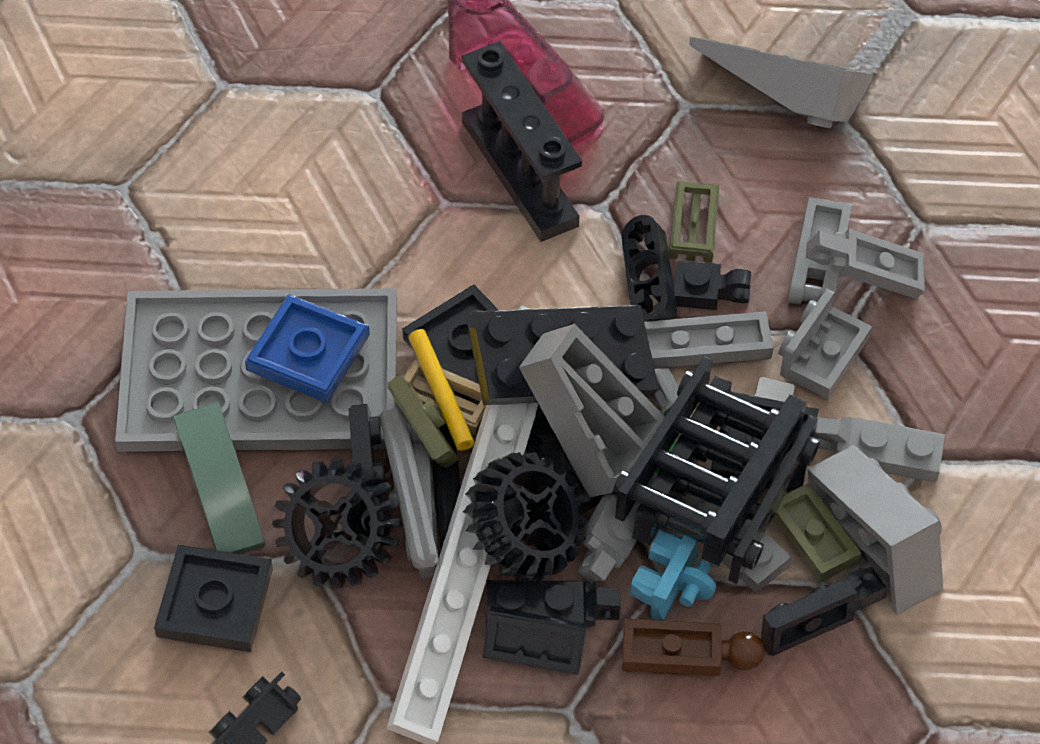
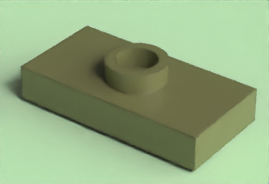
M401 374L387 383L388 390L432 459L445 468L458 461V456L439 428L446 422L433 402L429 400L424 404L413 386Z

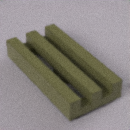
M677 181L669 258L677 259L678 254L687 255L686 260L695 261V256H704V262L713 261L720 185ZM684 192L693 193L688 242H679ZM701 194L710 195L705 244L697 243Z

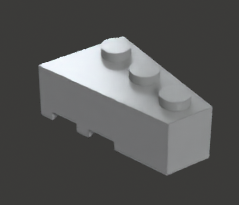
M576 324L544 333L519 368L589 498L612 493L623 470L631 471L665 417Z
M855 445L807 469L809 484L867 561V564L863 565L862 569L873 567L874 571L887 586L892 598L888 604L896 615L943 590L940 534L942 533L941 522L933 510L930 508L925 509L911 496L905 485L900 482L896 483L883 471L880 464L874 458H868Z

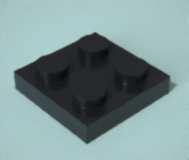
M178 545L154 626L156 637L251 652L273 571L272 559Z

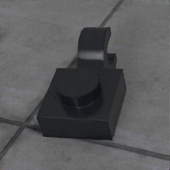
M677 260L674 282L676 306L717 310L718 299L729 300L735 303H749L751 271L734 269L721 275V264Z

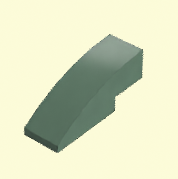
M219 402L174 415L177 435L216 551L242 554L265 546L250 494Z

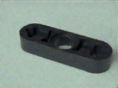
M649 215L636 216L625 225L621 235L630 305H641L644 322L674 319L677 306L666 233L653 217ZM643 239H644V241H645V246H646L649 250H645V249L640 245V242H642ZM653 264L658 265L657 272L652 278L640 281V275L646 267ZM649 295H653V297L659 302L654 306L653 313H651L653 311V300L650 298Z

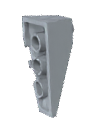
M690 37L689 46L795 113L808 115L806 123L831 128L833 121L848 122L872 82L873 74L824 63L800 61L796 57L769 52L764 53L757 49L709 39Z

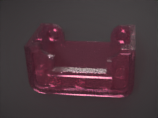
M448 0L449 59L460 71L466 69L461 61L462 55L501 41L573 148L590 141L601 133L604 127V109L509 0Z

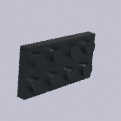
M641 305L473 311L466 318L483 405L538 403L519 367L544 333L572 324H576L645 397L653 396L659 390Z

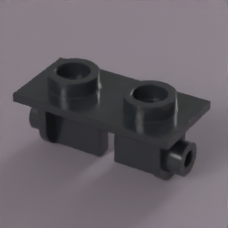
M281 671L270 682L262 676L243 695L242 698L248 705L237 717L228 711L208 732L215 739L211 744H266L268 740L255 727L261 723L274 735L298 711L297 704L301 701L300 695L293 688L287 686L283 690L277 685L285 674Z

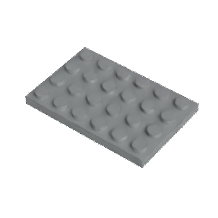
M397 288L128 291L115 436L117 452L183 451L173 416L219 402L235 450L352 449L348 408H351V405L367 404L371 411V417L379 416L384 409H392L396 406V401L388 390L387 383L396 377ZM288 294L369 325L370 335L328 403L246 370V358ZM382 427V444L374 445V449H386Z

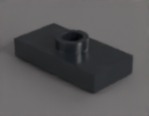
M492 606L489 611L483 658L579 675L588 624Z

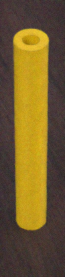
M423 329L415 330L409 335V341L457 450H467L474 445V439L426 331Z

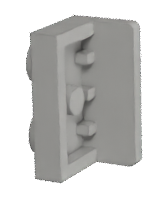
M829 289L825 290L818 302L812 299L808 303L800 320L802 325L796 333L793 331L787 333L778 352L783 357L780 372L782 377L826 399H829L870 338L873 327L834 308L835 292Z

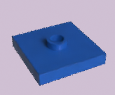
M288 294L246 358V370L328 403L370 335L369 325Z

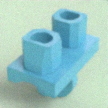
M658 531L649 550V559L665 565L667 568L664 574H661L641 565L631 582L630 595L651 606V619L664 621L680 590L683 593L679 601L687 607H691L695 599L709 600L712 598L717 587L714 580L708 575L712 568L711 565L706 561H699L696 568H693L699 553L695 548L698 541L685 535L681 537L666 531Z

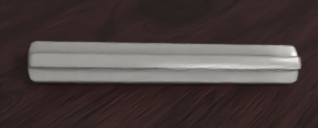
M395 406L392 409H384L381 411L379 418L412 563L418 570L434 567L439 559L406 418L400 407Z

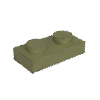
M809 483L785 494L773 520L819 583L860 563L862 553Z

